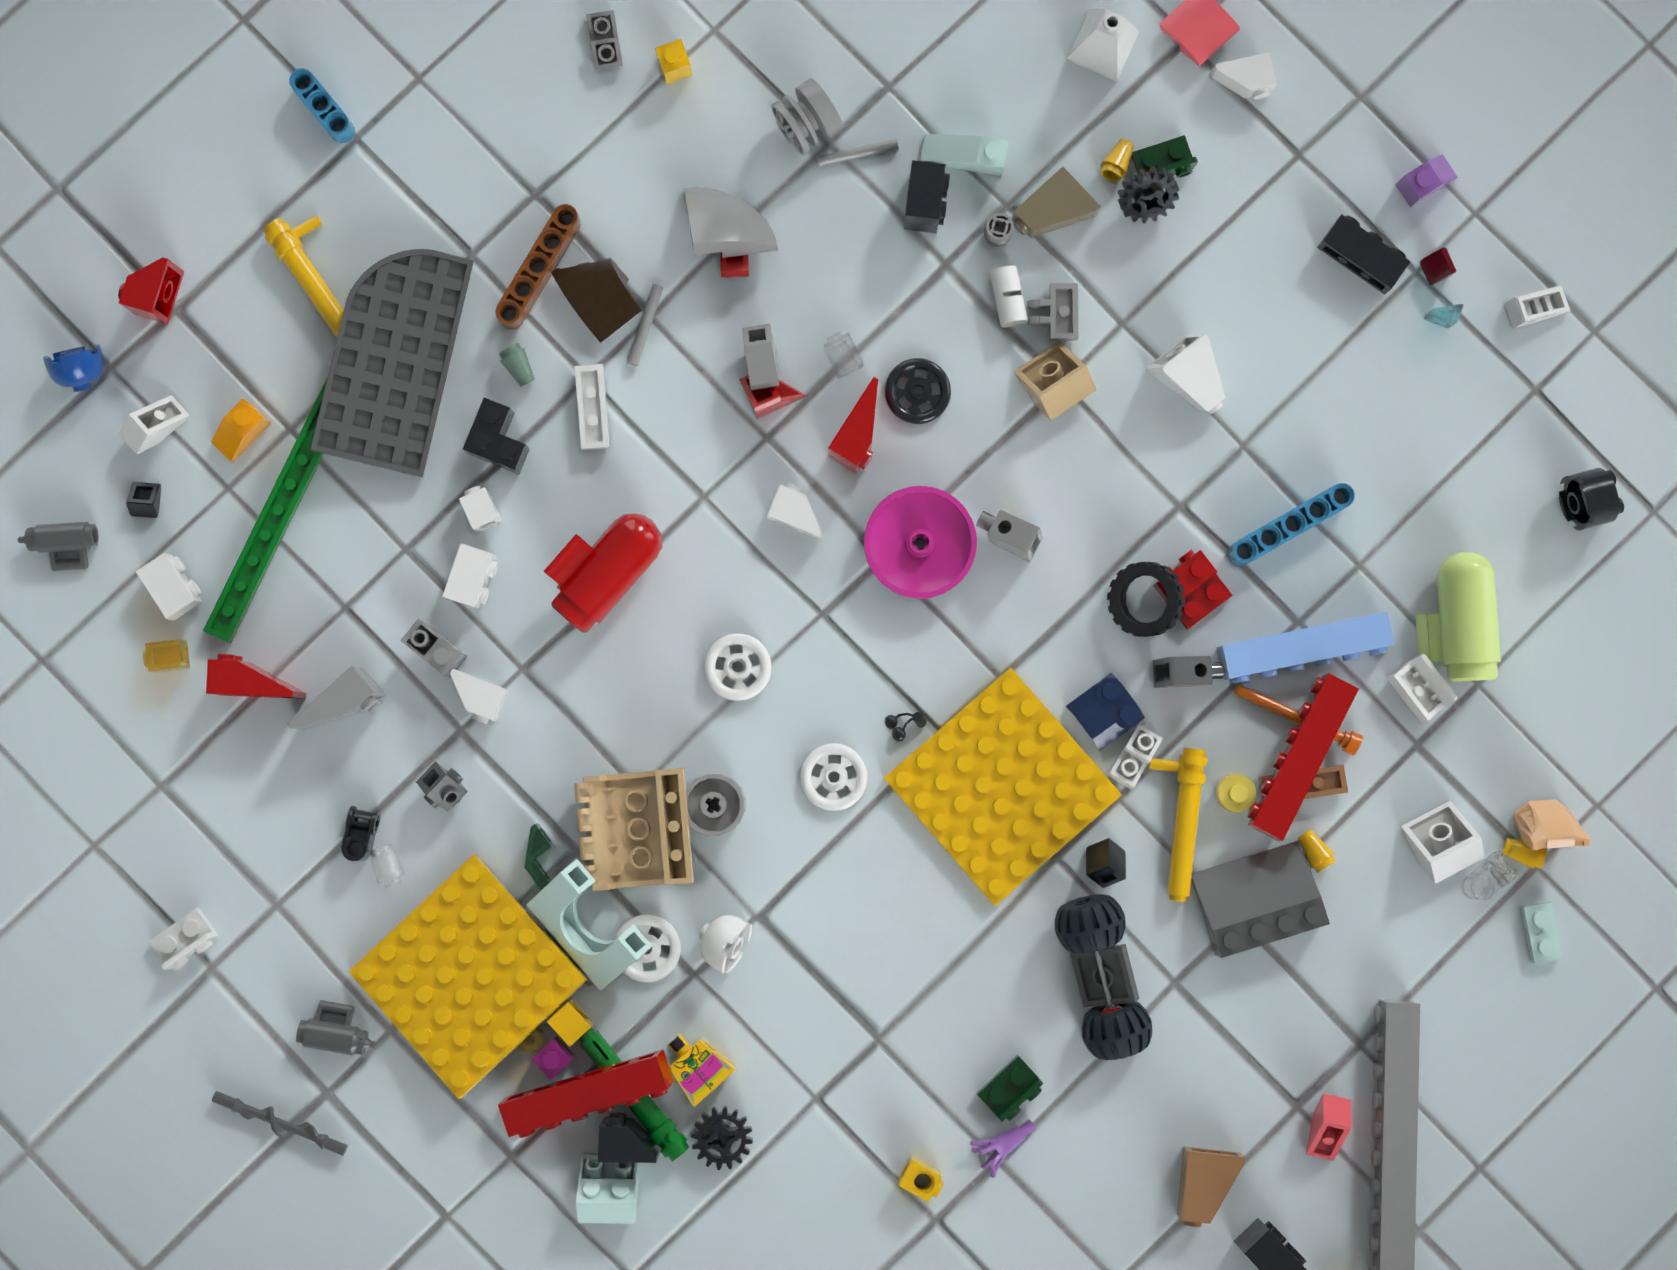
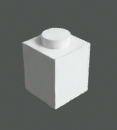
M480 486L472 487L464 492L465 496L459 498L474 531L479 532L502 521L487 488H480Z

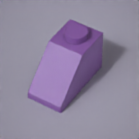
M1442 154L1407 173L1395 185L1411 208L1457 179L1458 176Z

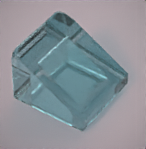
M1464 304L1433 308L1424 315V319L1448 329L1458 322Z

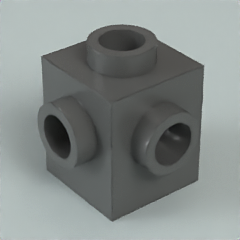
M436 761L416 781L425 793L424 799L434 808L440 806L447 812L459 803L468 792L461 784L464 779L453 768L447 771Z

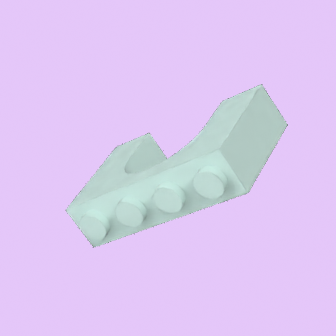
M576 859L545 886L527 904V907L597 988L602 991L649 950L652 945L634 924L613 941L600 940L584 928L577 914V900L596 880Z

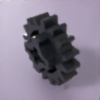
M1154 166L1150 168L1149 172H1145L1141 168L1140 174L1137 176L1131 173V181H1123L1122 186L1124 189L1118 190L1120 208L1123 210L1125 217L1131 216L1133 222H1136L1139 218H1141L1142 223H1146L1148 218H1152L1155 222L1160 214L1166 217V209H1174L1173 201L1179 200L1177 193L1179 187L1173 174H1167L1165 168H1161L1156 172Z
M727 1106L723 1107L722 1112H718L716 1107H712V1115L709 1116L706 1112H703L701 1115L703 1122H695L694 1126L699 1131L691 1133V1137L697 1139V1142L692 1144V1149H700L697 1159L700 1160L706 1157L707 1167L712 1162H715L717 1170H720L724 1163H726L729 1169H732V1161L735 1160L739 1164L743 1162L741 1153L749 1155L750 1149L745 1145L753 1144V1138L747 1136V1134L752 1132V1126H744L747 1117L744 1116L739 1119L737 1117L738 1109H735L730 1114L728 1113ZM723 1119L733 1122L736 1126L730 1127L724 1123ZM712 1122L713 1131L711 1134L703 1137L705 1128ZM718 1132H722L724 1136L729 1135L726 1144H722L721 1140H715ZM741 1139L739 1148L732 1153L731 1146L733 1142ZM708 1149L720 1152L721 1156L712 1154Z

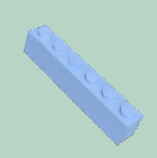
M1388 612L1222 645L1217 648L1220 662L1224 666V680L1232 678L1233 684L1249 681V675L1260 673L1261 678L1278 675L1277 669L1287 667L1288 672L1305 669L1304 663L1315 661V666L1318 667L1332 664V658L1342 656L1343 661L1360 658L1359 652L1369 650L1370 656L1386 653V647L1395 645Z

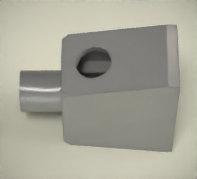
M1002 510L998 512L996 517L983 511L976 526L988 531L987 535L990 542L1028 562H1031L1043 539L1040 527ZM1006 528L1011 529L1006 534L1001 533Z

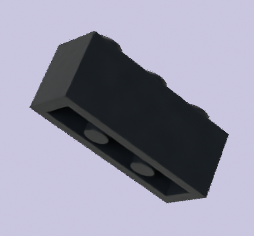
M1343 214L1336 219L1317 246L1319 250L1384 295L1393 288L1410 264V261L1405 258L1406 255L1401 250L1394 247L1390 248L1383 243V239L1378 234L1367 232L1360 227V223L1355 218L1344 216Z

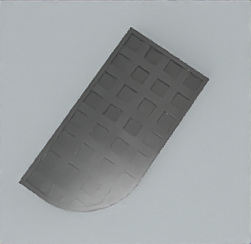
M411 249L381 259L359 277L346 299L311 451L423 478L474 263L473 260L431 249Z

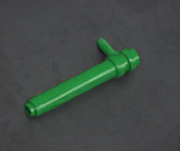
M590 1028L579 1038L581 1041L580 1046L598 1069L622 1062L598 1030L595 1032L593 1028ZM649 1095L640 1097V1102L628 1107L650 1133L648 1137L651 1141L661 1147L660 1152L665 1158L668 1157L673 1162L689 1148V1145L686 1143L688 1139L683 1133H678L675 1129L677 1125L671 1118L667 1119Z

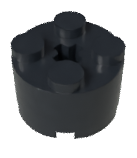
M1595 468L1562 478L1560 484L1564 483V490L1559 491V502L1568 522L1573 521L1577 525L1573 527L1574 529L1580 531L1613 522L1618 514L1624 512V503L1618 496L1615 486L1616 476L1612 470L1605 471L1602 468Z

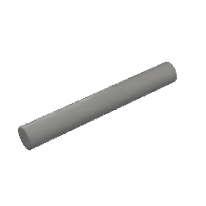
M897 139L815 156L817 167L899 150Z
M652 285L627 361L630 365L638 366L663 291V287L660 285Z

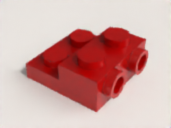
M1192 549L1178 559L1181 563L1178 567L1170 570L1173 574H1177L1180 579L1178 582L1184 587L1185 593L1182 594L1183 599H1185V606H1182L1181 611L1183 614L1179 620L1187 630L1233 596L1216 574L1217 570L1201 550L1194 553ZM1158 581L1153 586L1164 601L1167 602L1165 589Z

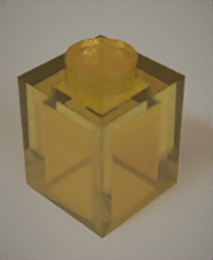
M175 639L145 643L146 650L143 651L142 657L145 667H148V672L159 673L190 669L186 640Z

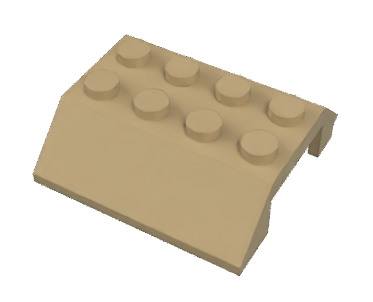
M684 768L583 777V783H574L576 803H585V808L576 809L578 832L587 831V837H579L580 860H589L590 865H586L584 868L596 880L591 885L592 891L662 884L694 883Z

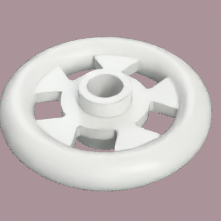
M740 633L726 635L717 640L709 649L704 663V672L710 687L721 697L734 701L747 700L759 694L767 685L772 670L770 655L765 646L756 638ZM742 645L743 653L730 654V646ZM756 653L760 664L752 667L748 656ZM718 657L726 658L724 670L715 669ZM736 662L743 664V670L739 673L733 671V664ZM752 673L757 680L747 687L743 680ZM725 676L736 681L733 689L722 683Z
M830 743L814 749L804 760L800 772L801 787L805 796L817 807L829 811L843 810L855 804L863 795L867 785L868 775L863 759L855 750L843 744ZM840 755L841 764H829L828 756ZM815 764L823 766L820 778L811 775ZM853 765L856 771V778L848 779L845 768ZM833 771L839 774V780L835 783L830 782L828 779L829 773ZM820 784L827 790H830L826 798L816 791ZM847 785L851 792L840 799L836 791Z
M644 914L629 919L620 927L615 939L634 924L652 945V952L649 954L644 953L623 973L635 981L645 983L665 978L674 970L680 958L681 942L677 931L667 920L656 915ZM651 926L662 931L659 939L654 935L648 934ZM661 945L670 946L668 958L659 956ZM655 961V970L644 971L643 963Z

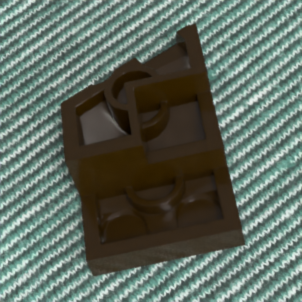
M611 258L601 259L593 263H581L562 269L555 268L551 272L564 296L600 343L644 308L627 288L628 277Z

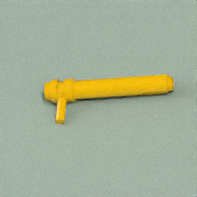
M316 215L293 229L288 223H284L281 218L273 220L263 229V232L266 234V241L270 246H274L276 256L279 260L285 262L337 339L344 309L303 251V244L299 240V238L323 225L321 220Z
M1183 748V754H1180L1179 761L1152 758L1150 761L1149 769L1178 772L1179 792L1167 894H1170L1169 900L1186 902V897L1190 895L1201 789L1206 779V774H1203L1204 766H1207L1208 757H1205L1206 750Z

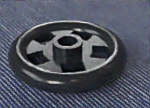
M923 358L908 359L899 363L890 372L885 383V399L888 407L899 419L912 424H924L935 420L946 410L951 398V385L947 374L939 365ZM916 369L928 371L927 378L915 377ZM901 376L909 379L904 389L896 386ZM931 383H939L940 394L932 395ZM915 386L923 388L921 395L914 394L913 388ZM903 396L912 404L907 410L898 402ZM929 401L932 408L921 413L918 405Z

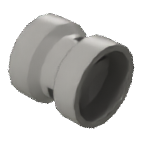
M996 213L989 217L984 229L986 241L994 247H1001L1008 243L1014 229L1012 219L1004 213Z

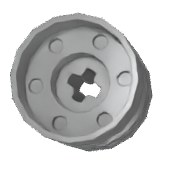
M813 78L808 79L795 88L799 102L796 103L789 95H784L782 97L784 105L779 101L771 104L776 123L782 134L803 155L810 151L808 142L814 147L819 145L815 131H818L825 138H829L843 128L836 108Z

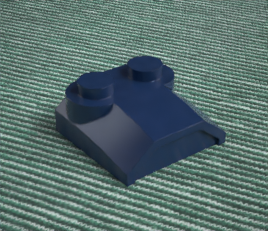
M1109 673L1066 705V708L1074 715L1090 736L1098 751H1101L1145 718L1137 703L1112 673Z

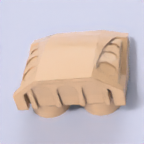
M1556 799L1527 801L1514 812V824L1518 828L1523 842L1532 850L1590 846L1588 834L1572 815L1571 810Z

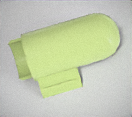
M1459 552L1449 556L1439 566L1437 574L1439 613L1415 615L1418 656L1425 654L1432 663L1441 662L1442 666H1447V678L1451 683L1495 680L1498 677L1497 662H1501L1495 574L1491 563L1484 556L1476 552Z

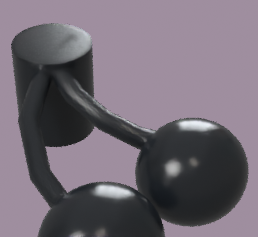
M921 712L914 714L901 713L896 716L888 715L885 718V725L893 729V739L900 742L905 739V728L912 720L920 728L927 724V720ZM905 715L912 717L902 728L896 727L898 717Z

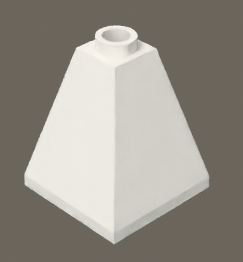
M1089 9L1067 60L1117 82L1140 31L1127 18L1107 9Z
M1206 333L1188 334L1145 368L1151 375L1200 411L1212 414L1223 406L1221 401L1225 399L1210 340Z

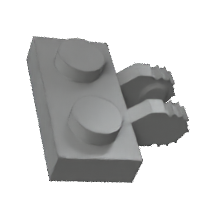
M1050 283L1049 299L1027 301L1029 309L1049 308V316H1032L1028 318L1027 325H1049V341L1078 340V283Z

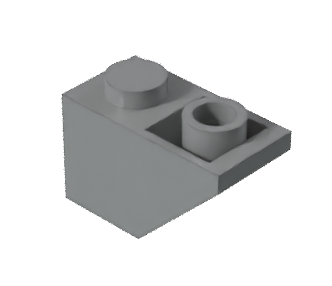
M770 324L742 328L751 390L779 386L776 351Z
M417 619L400 640L446 677H451L450 672L452 668L457 670L467 657L453 643L420 619Z

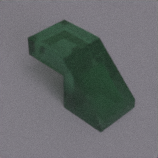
M537 823L530 828L524 868L539 889L542 890L552 879L537 859L555 847V845L541 825Z

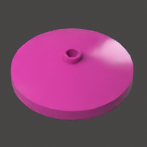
M912 486L890 494L874 509L865 529L864 551L872 573L887 589L907 598L927 599L950 591L967 575L976 555V530L968 511L955 497L934 487ZM921 539L924 541L925 546L923 549H918L917 546H914V542Z

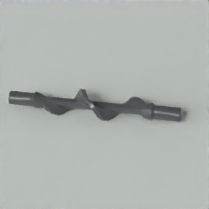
M216 1091L212 1097V1102L229 1108L232 1112L240 1113L247 1120L256 1117L270 1123L271 1129L279 1137H287L295 1133L315 1142L321 1149L325 1148L344 1156L348 1145L329 1138L326 1134H318L315 1127L309 1122L295 1125L275 1117L274 1108L271 1106L260 1110L244 1104L239 1098H233L219 1091Z

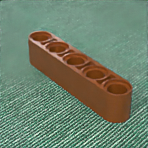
M562 204L554 210L499 301L495 313L501 325L506 329L515 330L523 324L552 276L551 272L558 266L579 231L581 220L572 205ZM564 215H572L574 217L573 222L569 225H562L560 220ZM551 238L560 240L559 245L554 249L546 247L547 241ZM536 262L545 263L544 270L539 273L532 272V266ZM527 285L531 287V291L527 296H518L517 292L521 286ZM507 310H516L517 314L514 319L510 321L503 319V315Z

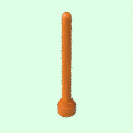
M1237 685L1234 688L1236 695L1299 724L1301 718L1298 717V711L1243 685ZM1338 730L1334 741L1339 743V746L1343 748L1342 751L1354 756L1362 743L1363 735L1354 731H1345L1343 733Z

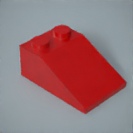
M876 377L872 378L828 447V457L855 474L859 468L865 470L873 457L871 446L878 379Z
M217 654V659H208L206 694L306 699L305 692L252 663L244 662L242 656Z

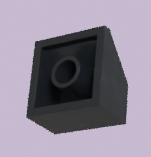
M610 1113L609 1117H604L599 1125L598 1162L656 1163L661 1147L651 1141L648 1137L649 1134L633 1118H626L625 1113Z

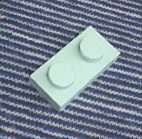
M1552 902L1522 906L1521 912L1531 963L1563 959Z

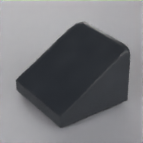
M132 482L126 502L129 514L134 517L157 518L160 508L161 484Z

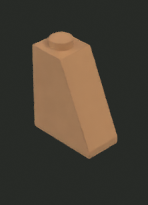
M1184 1146L1177 1216L1181 1221H1184L1185 1225L1201 1227L1202 1223H1211L1245 1164V1157L1240 1152Z

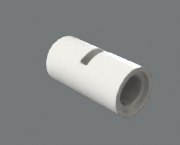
M1004 266L990 271L1001 327H1013L1028 322L1017 266Z

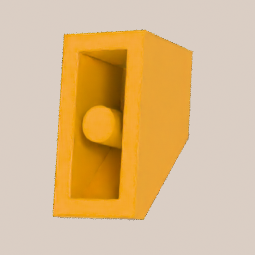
M242 398L223 417L211 443L228 460L233 462L271 422L252 403Z

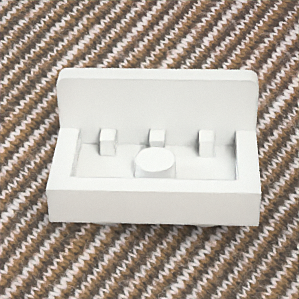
M1421 654L1406 662L1388 678L1389 682L1421 724L1429 721L1443 707L1457 699L1450 685L1446 683L1425 654Z

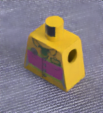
M679 1034L667 1045L678 1057L670 1065V1070L694 1107L735 1071L736 1066L701 1037L694 1044L690 1045Z

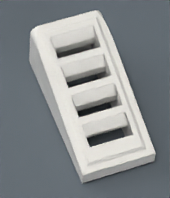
M1562 285L1516 296L1505 303V309L1513 329L1570 312ZM1550 295H1552L1556 309H1553L1549 298ZM1540 298H1541L1542 304H1543V306H1544L1545 312L1543 311V308H1542V306H1541V303H1540V300H1539ZM1528 302L1531 303V307H1532V310H1533L1534 315H1532V312H1531V309H1530V306H1529V303H1528Z

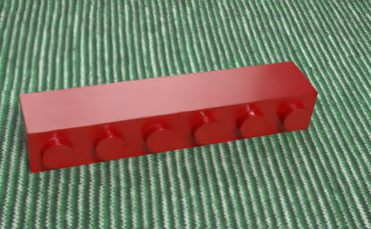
M1330 673L1323 675L1322 678H1316L1310 689V692L1314 693L1310 702H1304L1298 713V717L1301 720L1297 728L1292 727L1285 739L1288 745L1284 753L1279 752L1272 767L1276 768L1272 777H1267L1261 786L1260 792L1263 795L1259 803L1254 802L1248 812L1247 817L1250 818L1248 826L1276 841L1284 840L1359 688Z
M662 1049L508 1096L498 1104V1108L508 1137L519 1135V1138H524L536 1132L535 1129L545 1127V1130L559 1127L562 1125L561 1121L571 1119L572 1122H577L587 1118L588 1113L597 1111L598 1114H604L615 1108L614 1105L624 1103L625 1106L636 1104L641 1101L640 1097L650 1095L651 1098L660 1097L668 1093L667 1089L674 1083V1079Z

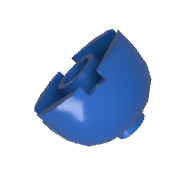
M92 345L93 351L91 349L85 350V346L56 352L53 353V360L48 356H44V364L50 378L62 387H73L74 392L90 389V383L97 380L103 372L104 360L100 345Z

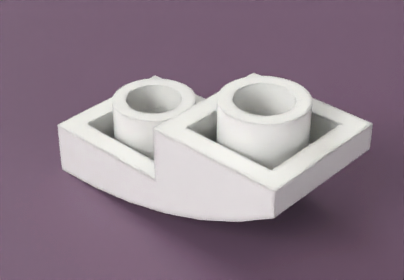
M1138 724L1107 775L1132 790L1163 738Z

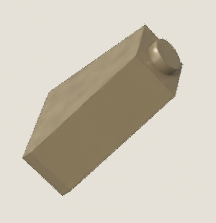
M1062 167L1014 211L1012 219L1014 220V227L1022 235L1026 233L1030 238L1094 218L1101 206Z

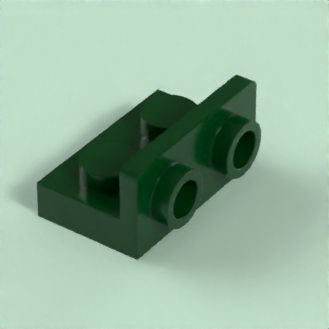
M1185 135L1134 151L1131 155L1138 175L1141 168L1145 172H1149L1150 168L1154 166L1156 172L1161 168H1165L1167 174L1172 173L1173 176L1176 175L1177 178H1182L1193 172L1192 169L1198 163L1197 157H1192Z
M1016 1055L976 1094L1002 1123L1005 1119L1010 1121L1016 1117L1021 1111L1019 1106L1027 1099L1029 1102L1035 1099L1042 1091L1040 1087L1043 1085V1082L1021 1057Z

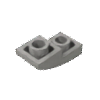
M614 10L586 14L595 70L623 66Z

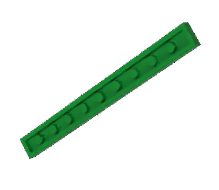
M327 379L203 629L204 632L227 643L232 642L324 455L310 449Z

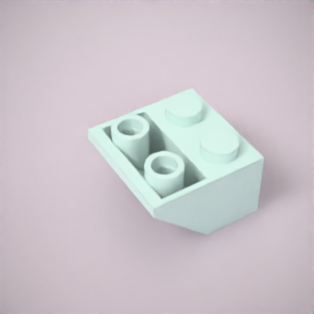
M581 1154L576 1197L578 1223L635 1224L638 1200V1163L598 1162V1155Z

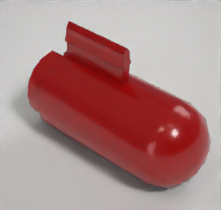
M623 514L608 527L592 547L575 534L543 571L559 584L557 588L560 590V593L551 602L552 607L582 633H587L596 622L600 624L657 559L662 549V535L655 523L641 514Z

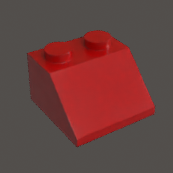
M162 257L126 277L125 283L121 284L118 291L119 304L137 316L168 324L184 271L167 258Z

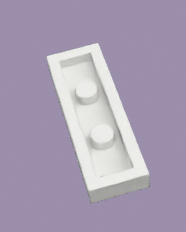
M603 364L574 366L581 450L609 449Z

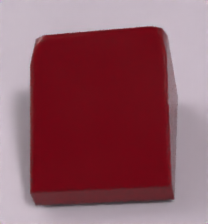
M1445 247L1420 261L1422 270L1430 285L1448 279L1457 271Z

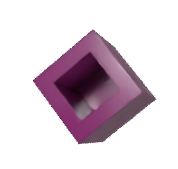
M555 1036L531 1060L552 1080L576 1056Z

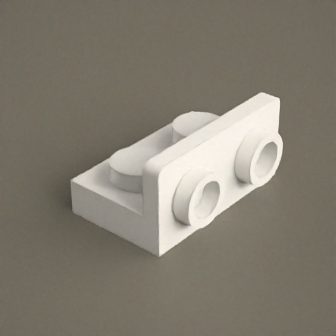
M196 908L149 942L164 963L161 965L162 969L168 970L173 968L176 971L189 962L187 957L195 951L201 954L213 945L211 940L217 937L218 934L201 909Z

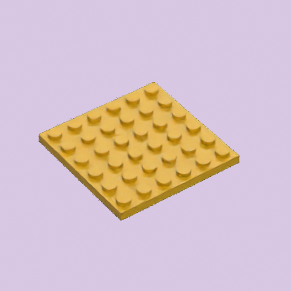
M1011 667L884 777L885 781L994 906L999 904L1122 795Z
M475 854L348 971L458 1099H462L587 981V978Z

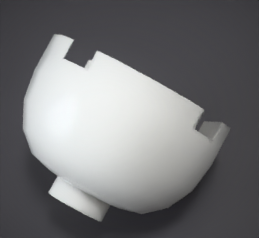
M723 915L714 919L710 924L706 923L699 934V938L702 939L700 945L701 954L706 963L722 973H729L743 955V952L739 951L743 945V940L747 943L750 940L752 924L734 915Z

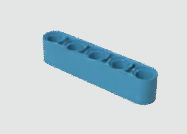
M1346 483L1336 484L1239 539L1228 549L1229 560L1237 566L1246 565L1349 507L1355 499L1353 488ZM1335 490L1344 494L1345 501L1343 504H1339L1334 500ZM1311 504H1315L1320 508L1321 515L1319 518H1315L1310 514L1309 507ZM1287 518L1295 520L1297 524L1295 532L1289 531L1286 528L1285 521ZM1263 531L1272 535L1273 542L1271 545H1265L1262 542L1261 534ZM1239 545H1243L1248 549L1249 556L1247 559H1241L1237 555V547Z

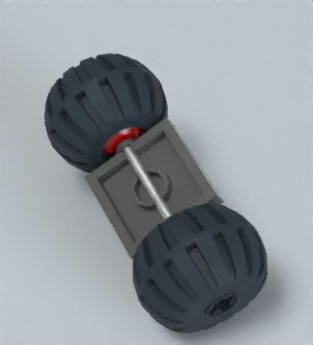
M1096 894L1080 897L1063 904L1056 913L1055 933L1061 945L1071 952L1070 956L1083 1007H1093L1083 1018L1082 1039L1093 1056L1102 1060H1117L1136 1055L1148 1047L1152 1037V1020L1146 1009L1137 1002L1139 994L1126 944L1116 945L1122 940L1126 927L1125 914L1113 897L1105 894Z

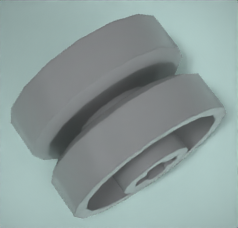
M706 774L696 778L686 789L688 821L695 831L706 836H720L732 831L741 822L746 811V798L742 788L732 778L723 774ZM717 799L719 801L720 807L717 810L710 808L709 803L711 800Z

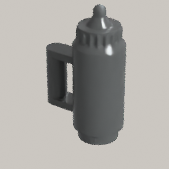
M88 522L42 524L27 528L25 535L18 537L17 541L26 544L29 551L49 552L52 571L88 569L86 550H90L91 547L98 545L99 534L97 526ZM79 551V558L58 560L57 552Z
M323 1000L319 1001L315 1019L301 1020L296 1034V1042L302 1043L303 1047L347 1055H362L367 1048H375L377 1045L375 1041H371L368 1038L369 1033L366 1030L350 1026L354 1014V1006ZM323 1012L346 1016L345 1023L339 1024L322 1021Z

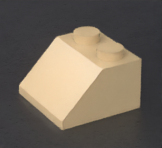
M1060 341L1014 371L1037 408L1050 421L1097 390L1087 366Z

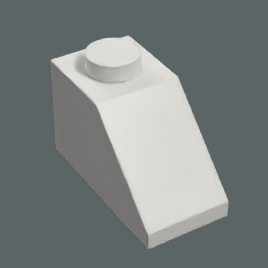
M1269 52L1215 64L1210 73L1212 79L1244 99L1253 97L1254 100L1270 96V93L1277 85Z
M170 395L129 414L119 435L137 455L158 445L184 423L190 415Z
M788 483L787 486L780 484L767 514L768 519L819 540L821 530L807 496L802 494L803 489L791 483Z
M452 668L450 675L466 711L473 713L471 718L488 724L489 719L497 721L509 690Z

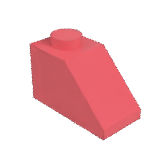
M1322 1094L1314 1110L1306 1155L1334 1161L1352 1128L1350 1099Z

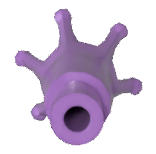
M1028 1120L1021 1126H1015L997 1137L982 1141L972 1140L970 1142L971 1146H984L973 1147L971 1152H979L981 1155L990 1151L993 1152L981 1164V1168H987V1165L993 1161L989 1169L992 1171L990 1176L994 1178L1006 1156L1026 1139L1025 1136L1036 1128Z

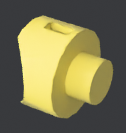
M1229 774L1222 777L1218 782L1216 797L1223 809L1230 812H1243L1253 805L1256 799V788L1248 777L1241 774Z

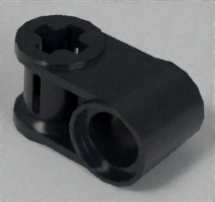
M356 806L350 807L341 846L342 854L347 860L364 861L370 857L380 823V811L368 812L358 810ZM358 819L368 820V823L360 822ZM355 841H360L363 845V851L356 857L351 852V846Z

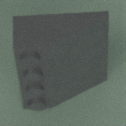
M1298 841L1192 873L1191 880L1214 953L1220 958L1330 924L1322 897Z

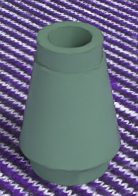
M519 343L499 353L502 359L500 360L501 364L519 383L520 387L535 380L525 349H521Z

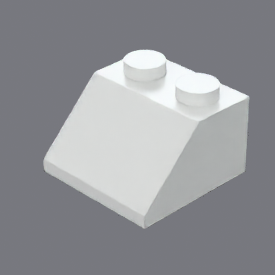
M1451 801L1401 826L1417 860L1435 884L1485 858L1481 836Z

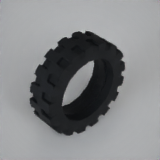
M1157 562L1132 563L1127 565L1125 569H1121L1116 574V579L1111 581L1109 586L1111 590L1107 593V600H1110L1108 610L1109 613L1113 614L1115 624L1122 627L1121 630L1131 633L1136 637L1161 635L1166 633L1168 629H1172L1176 625L1177 619H1180L1183 614L1181 611L1182 606H1185V599H1183L1182 594L1185 593L1184 587L1178 582L1180 579L1176 573L1173 574L1169 567L1160 565ZM1141 576L1156 578L1163 585L1167 595L1163 614L1157 620L1150 623L1136 620L1129 613L1126 605V592L1129 585Z

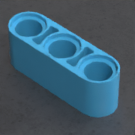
M300 68L293 71L289 78V84L297 96L336 142H349L354 137L355 128L347 115L309 70ZM303 81H311L308 88L299 89ZM323 101L328 102L324 110H317L319 103ZM345 123V128L342 131L334 132L336 124Z

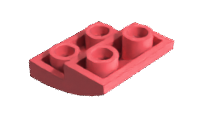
M1185 0L1159 23L1160 30L1178 43L1181 52L1199 66L1207 61L1240 30L1239 25L1215 0Z

